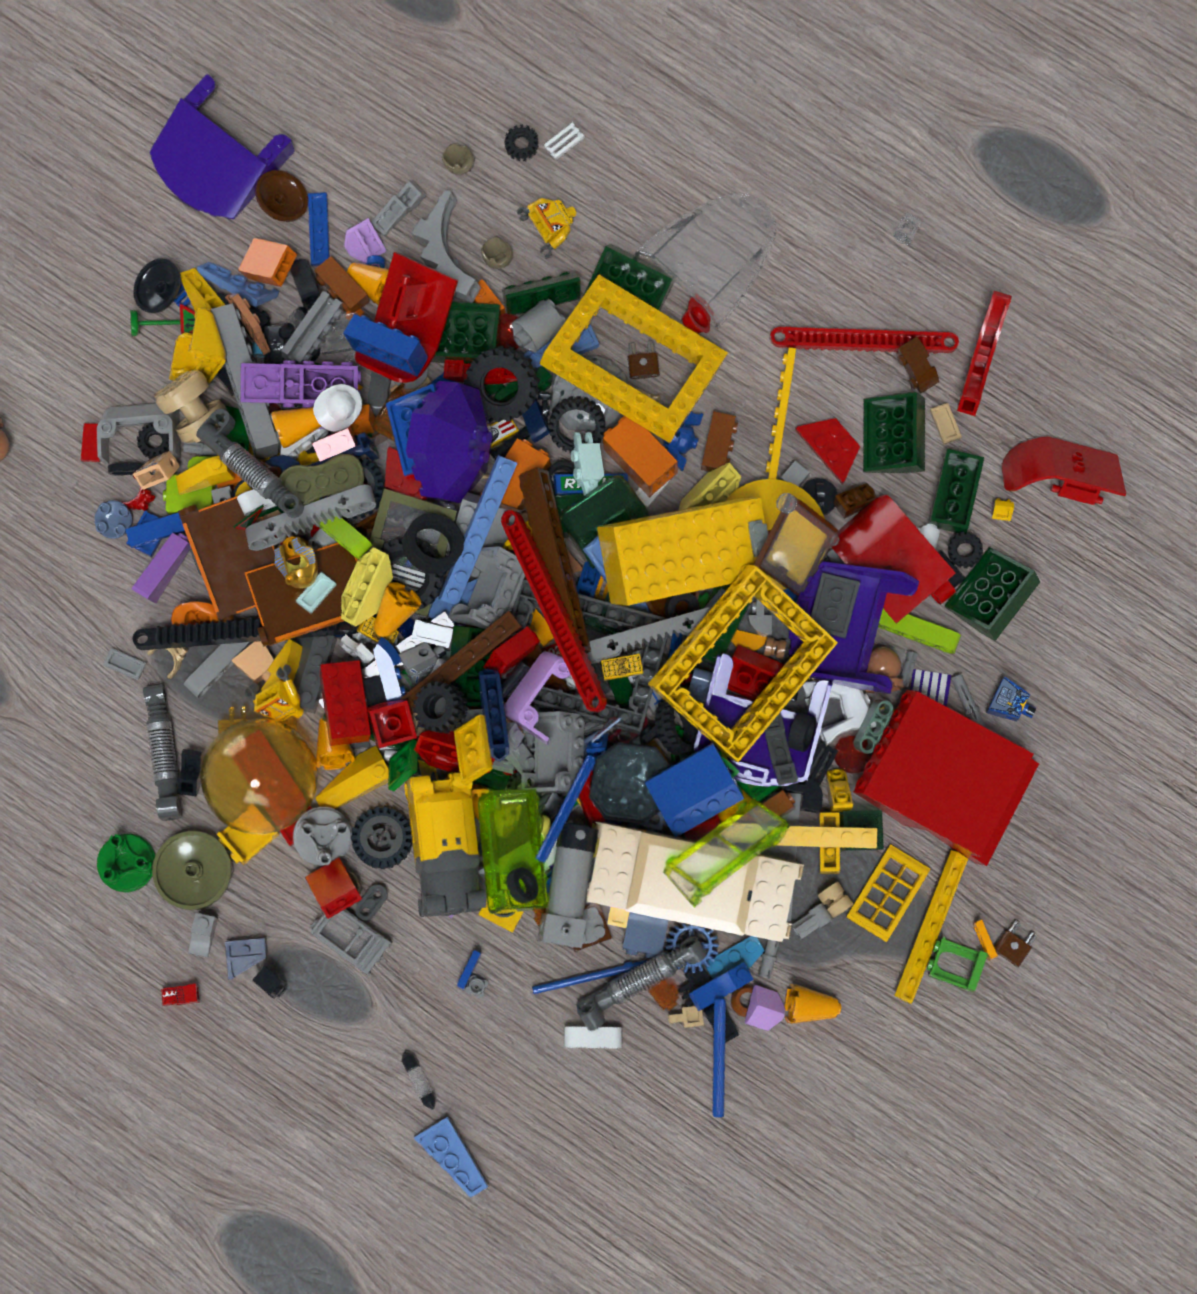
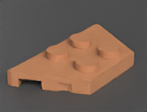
M230 293L225 296L228 303H233L234 309L239 310L240 321L263 355L269 353L270 349L259 325L261 322L255 313L252 314L250 312V305L245 298L242 299L236 293Z

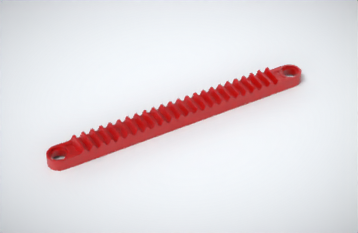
M508 510L501 517L502 526L583 703L589 711L601 712L606 707L607 700L600 686L601 682L597 679L598 675L594 673L595 669L591 666L592 662L587 658L589 656L585 653L586 649L581 645L582 641L579 640V635L575 632L576 628L572 625L573 621L569 619L570 615L566 613L567 608L563 606L564 602L560 599L561 595L557 593L558 589L554 586V581L551 580L552 576L548 573V568L545 567L546 563L542 560V555L539 554L540 550L536 547V542L533 541L534 537L530 534L531 531L527 528L520 513ZM514 515L515 522L510 526L509 518ZM597 696L599 699V703L596 707H594L592 705V700L594 697Z

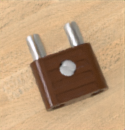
M650 341L647 342L648 353L636 354L635 343H632V346L631 343L629 344L630 355L627 357L630 379L660 376L658 354L655 352L653 341H651V347Z
M1014 921L1010 929L1005 930L994 948L997 954L1014 966L1019 967L1032 949L1031 944L1037 935L1033 936L1034 933L1031 932L1024 942L1014 935L1021 925L1020 923L1017 924L1018 921Z

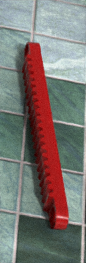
M776 327L771 332L770 342L778 348H797L799 350L804 348L806 350L827 349L831 351L834 349L836 351L858 350L859 352L865 350L866 352L888 351L891 353L895 351L898 353L899 347L918 337L928 354L954 352L959 345V338L951 332ZM777 333H782L785 339L779 342L775 340L774 336ZM947 338L952 339L954 346H945L944 340Z

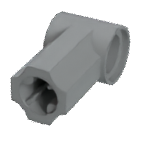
M823 903L810 910L805 917L796 921L792 928L797 936L803 939L817 928L820 929L831 922L833 918Z

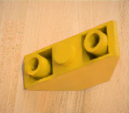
M834 769L827 771L828 800L831 812L851 811L853 801L846 770Z

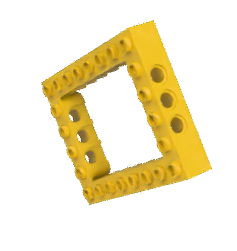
M598 275L544 351L540 365L668 443H671L723 364L728 352L603 276ZM600 307L608 311V314H613L623 320L626 325L628 323L638 329L641 334L644 333L656 340V343H661L671 349L674 354L677 353L686 358L689 363L697 365L669 408H666L572 351L573 345L580 340L584 329L587 330L593 316L596 317Z
M748 564L648 685L726 754L728 758L739 762L838 642L757 566ZM754 596L801 639L803 643L732 729L722 725L717 720V716L709 713L701 702L696 701L689 695L690 692L679 685L685 678L689 677L688 674L696 664L701 663V658L710 648L715 646L714 643L722 633L727 632V627L735 618L740 616L739 613L748 603L752 602Z

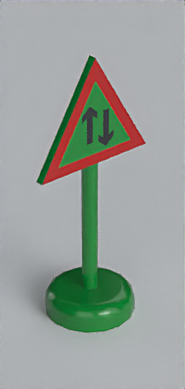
M180 304V320L138 321V312L130 310L131 337L138 336L139 326L180 325L181 334H193L195 311Z

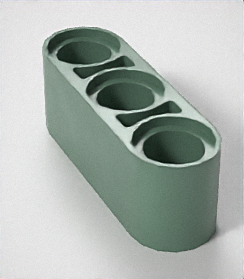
M878 699L871 704L854 739V747L857 751L867 754L874 751L893 713V706L889 701ZM881 704H884L885 710L883 713L879 712V707ZM875 721L876 729L871 731L870 726ZM867 739L868 746L863 749L862 742Z

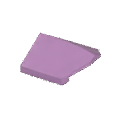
M369 218L346 230L344 247L351 257L366 263L369 256H379L386 252Z
M754 985L744 1024L768 1031L783 1020L785 1007L778 992Z

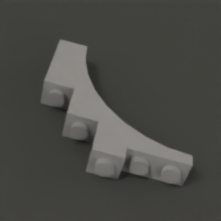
M445 190L438 198L433 211L429 213L428 219L420 218L411 234L417 243L426 246L420 256L426 266L458 280L454 297L473 303L481 287L474 278L463 273L454 265L449 254L447 243L448 224L457 200L452 192Z
M444 697L440 698L435 705L437 718H440L446 711ZM468 708V711L464 713V715H467L466 719L461 720L462 725L479 714L483 715L482 709L469 710ZM506 722L509 740V755L506 759L517 769L521 776L522 772L531 773L535 766V759L522 742L524 734L515 722Z

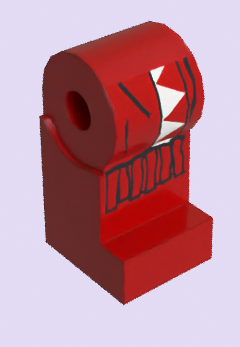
M196 983L161 989L162 1006L200 1003L199 986Z

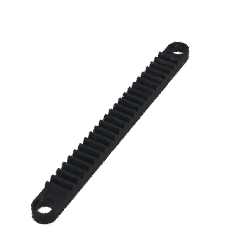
M250 618L247 621L242 619L241 621L234 620L233 622L226 620V622L218 621V623L213 621L211 623L203 622V624L195 623V625L190 623L187 625L180 624L179 626L175 624L172 626L165 625L164 627L157 626L156 628L139 629L133 634L132 640L139 650L261 641L257 628L262 627L260 618L256 620ZM343 621L294 638L359 633L357 631L359 625L351 627L348 622ZM147 636L148 639L145 643L141 644L138 643L139 637Z

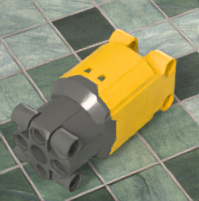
M460 772L448 774L445 780L431 781L429 775L409 778L405 782L404 789L406 800H408L415 869L419 875L422 899L418 900L419 916H450L480 911L481 908L486 907V894L479 887L477 866L480 860L471 793L472 782L468 785L461 784Z

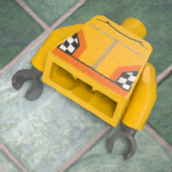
M540 198L529 204L528 208H518L517 214L525 213L520 217L521 221H526L530 217L545 243H550V245L542 246L540 249L541 253L548 249L549 253L545 255V258H549L552 255L551 250L560 246L571 231L570 226L573 223L572 218L576 216V210L573 206L565 208L560 200L553 201Z
M286 664L283 670L280 667L276 673L277 677L283 679L284 682L280 680L258 693L259 687L255 683L246 689V697L253 698L255 712L278 721H284L291 716L299 719L303 715L304 709L300 707V695L292 679L288 677L291 672L289 665Z

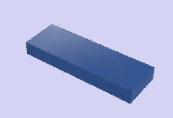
M179 513L125 529L131 548L170 537L172 533L179 534L185 532Z

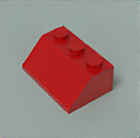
M738 645L732 657L733 668L727 689L756 700L785 664Z

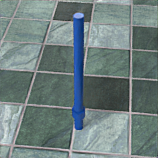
M648 960L634 963L630 961L621 966L533 986V993L538 994L628 973L631 969L634 970V968H637L640 964L643 965Z

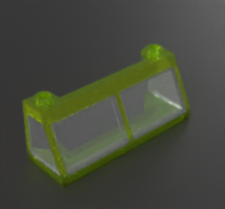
M753 799L749 803L745 801L738 807V811L679 856L669 858L665 863L666 867L663 873L695 908L702 903V897L704 898L707 894H711L714 888L765 849L779 844L790 828V825L757 800Z

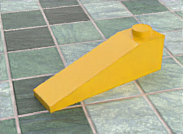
M377 746L358 754L355 757V761L352 764L350 762L315 797L319 807L338 809L388 783L389 769Z

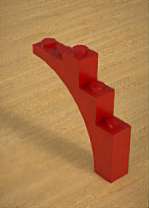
M993 291L962 388L957 408L959 412L972 416L976 415L998 338L1012 299L1011 295Z

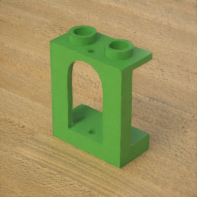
M942 937L940 941L937 940L933 952H936L935 957L929 960L926 969L929 971L928 976L974 992L988 953L978 952L945 940V937ZM949 952L974 961L969 980L941 970L937 964L940 954Z

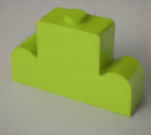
M193 457L189 460L187 467L189 469L211 457ZM172 475L167 480L166 490H163V501H166L165 509L168 515L178 513L179 510L196 505L198 510L214 505L211 490H215V485L180 495L176 482L177 475Z

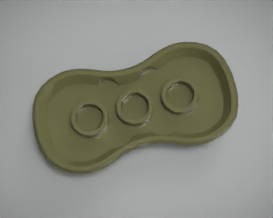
M340 454L316 466H291L282 472L279 479L282 485L293 493L305 506L320 497L335 495L363 485L364 472L360 461L355 456ZM291 503L289 506L295 507L296 503Z

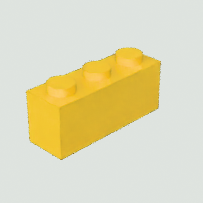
M820 813L819 827H840L839 813ZM819 847L820 874H840V847Z

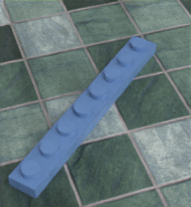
M500 455L497 456L464 535L463 552L448 573L438 597L440 600L453 605L459 604L517 462Z

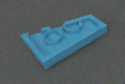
M750 936L714 957V962L707 961L710 967L706 969L712 980L743 962L749 970L765 950L757 937Z

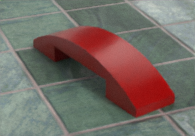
M445 360L443 377L448 380L464 383V380L467 378L466 371L470 368L471 364H465L464 360ZM494 368L486 375L484 384H504L515 382L517 379L508 369Z

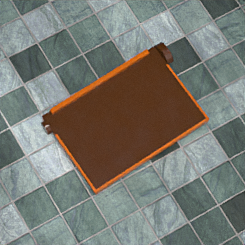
M238 496L200 510L197 509L196 505L178 511L218 620H223V622H226V620L231 621L235 619L233 615L256 607L245 572L273 564L275 561L274 545L262 550L253 551L248 547L245 531L233 527L246 517L237 500ZM263 516L256 519L253 524L263 521Z
M339 543L314 550L318 564V575L320 572L324 573L336 583V586L312 614L296 603V600L306 588L298 589L287 585L285 577L276 568L275 563L245 572V577L262 627L257 628L263 647L343 622L344 620L341 619V596L358 561L357 558ZM298 555L285 560L292 565H299L301 557Z

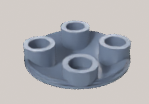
M114 500L101 503L94 518L96 530L101 535L111 539L124 536L126 534L125 529L130 528L132 524V515L129 508L122 502Z

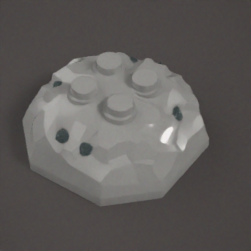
M582 356L628 384V377L611 359L598 356ZM553 373L552 400L550 402L551 412L563 399L568 400L572 396L573 399H576L577 396H581V399H584V397L589 398L590 402L593 400L596 406H600L605 418V432L624 416ZM583 410L567 411L559 420L567 430L594 432L596 429L594 418Z

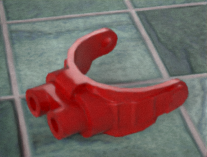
M140 486V491L133 500L122 503L129 509H142L146 511L149 507L148 504L154 501L155 496L148 488L143 490Z

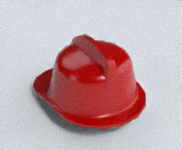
M694 295L689 300V306L682 316V322L685 327L697 334L701 332L708 333L711 320L710 308L702 297Z

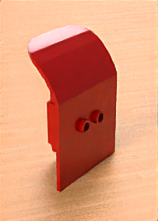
M394 252L374 322H381L392 330L398 329L406 336L413 335L417 337L425 349L424 351L428 359L418 377L355 351L354 357L356 362L395 382L409 383L417 380L427 369L438 350L458 280Z
M1048 436L1031 439L1016 445L1007 453L1002 462L1004 488L1007 491L1014 492L1034 482L1056 478L1061 480L1060 484H1052L1051 492L1057 493L1060 497L1090 505L1103 503V497L1099 496L1101 491L1126 496L1118 455Z
M888 495L880 496L872 501L833 536L830 542L833 550L846 565L904 572L919 580L918 589L912 596L886 594L883 609L896 624L956 574Z

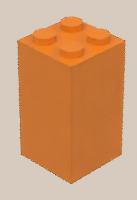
M623 416L618 421L617 426L613 429L609 428L604 433V451L649 498L678 474V461L647 429L626 416Z
M518 438L505 456V458L517 462V465L501 504L524 510V497L520 489L519 476L535 468L548 470L551 467L547 452L542 449L536 450L525 439L522 441Z

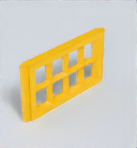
M890 844L846 918L887 942L931 869ZM890 857L903 865L897 876L884 868ZM906 867L919 875L913 886L900 878ZM881 872L894 879L888 890L875 883ZM897 882L910 889L904 900L892 893ZM872 887L885 894L880 904L867 898ZM888 897L901 903L896 914L883 908ZM864 901L876 908L871 919L858 912ZM880 911L893 918L887 929L874 922Z

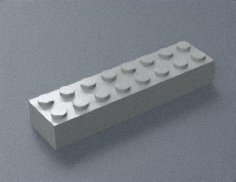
M233 303L211 309L227 354L225 368L254 457L257 460L276 456L278 455V448L281 447L279 434L277 431H274L272 413L269 414V403L240 402L241 363L256 364V362L252 361V350L250 344L246 343L245 337L247 336L244 326L241 327L239 310L234 309Z

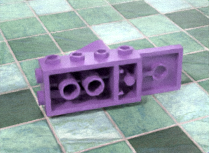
M283 361V364L241 363L240 402L278 403L288 408H294V404L302 405V408L314 407L315 400L321 392L338 384H345L355 388L361 396V392L358 390V382L361 381V371H358V366H353L352 362H341V366L334 365V362H322V365H314V361H303V365L295 364V361Z

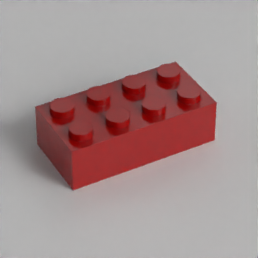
M360 661L321 664L319 676L330 746L368 742L371 733Z

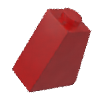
M527 626L495 649L484 665V669L499 671L500 678L503 677L537 647L540 642L537 634Z

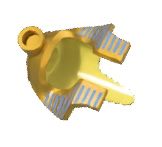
M300 537L291 540L294 554H298L301 557L299 565H292L285 560L283 546L274 549L275 566L285 577L287 585L302 589L310 587L315 582L318 575L317 559L313 548L308 546L306 542L301 543Z

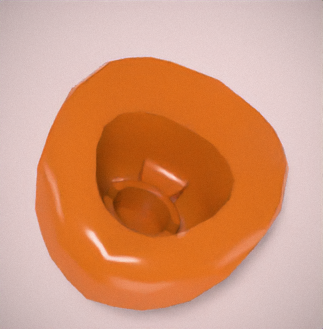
M205 602L180 604L175 607L171 616L172 625L175 624L176 626L180 624L187 625L188 623L195 625V623L203 624V622L211 623L212 621L218 623V621H222L218 620L213 605Z

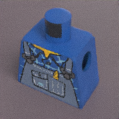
M1003 677L986 713L1017 721L1021 714L1032 718L1036 707L1027 704L1030 696L1028 692L1008 678Z

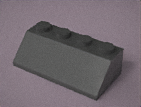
M333 635L296 639V643L303 647L293 683L301 698L300 707L306 712L316 713L322 693L319 669L321 664H330L336 644V639Z

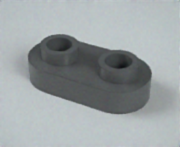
M373 885L358 903L356 915L360 920L369 921L373 919L385 903L388 895L383 886ZM376 892L381 893L379 899L374 898ZM369 908V914L364 915L362 913L363 909Z

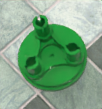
M134 834L111 835L109 840L102 846L97 857V870L101 880L108 887L118 892L129 893L143 888L153 877L152 868L155 858L153 848L145 839Z

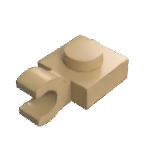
M695 1006L681 1008L682 1014L668 1016L669 1024L683 1022V1028L704 1026L702 1010L698 1011Z

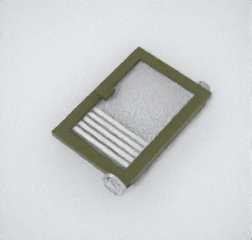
M385 488L370 538V543L373 546L367 553L373 547L379 550L386 543L403 538L413 520L421 515L429 513L439 514L456 523L458 510H454L455 505L444 503L441 506ZM424 529L417 533L416 538L421 539L424 543H430V547L433 550L437 549L439 558L446 557L449 542L442 533L433 529ZM407 557L398 559L392 567L393 582L405 585V590L410 592L412 589L415 592L423 585L425 572L413 566ZM433 603L417 610L410 618L427 622Z

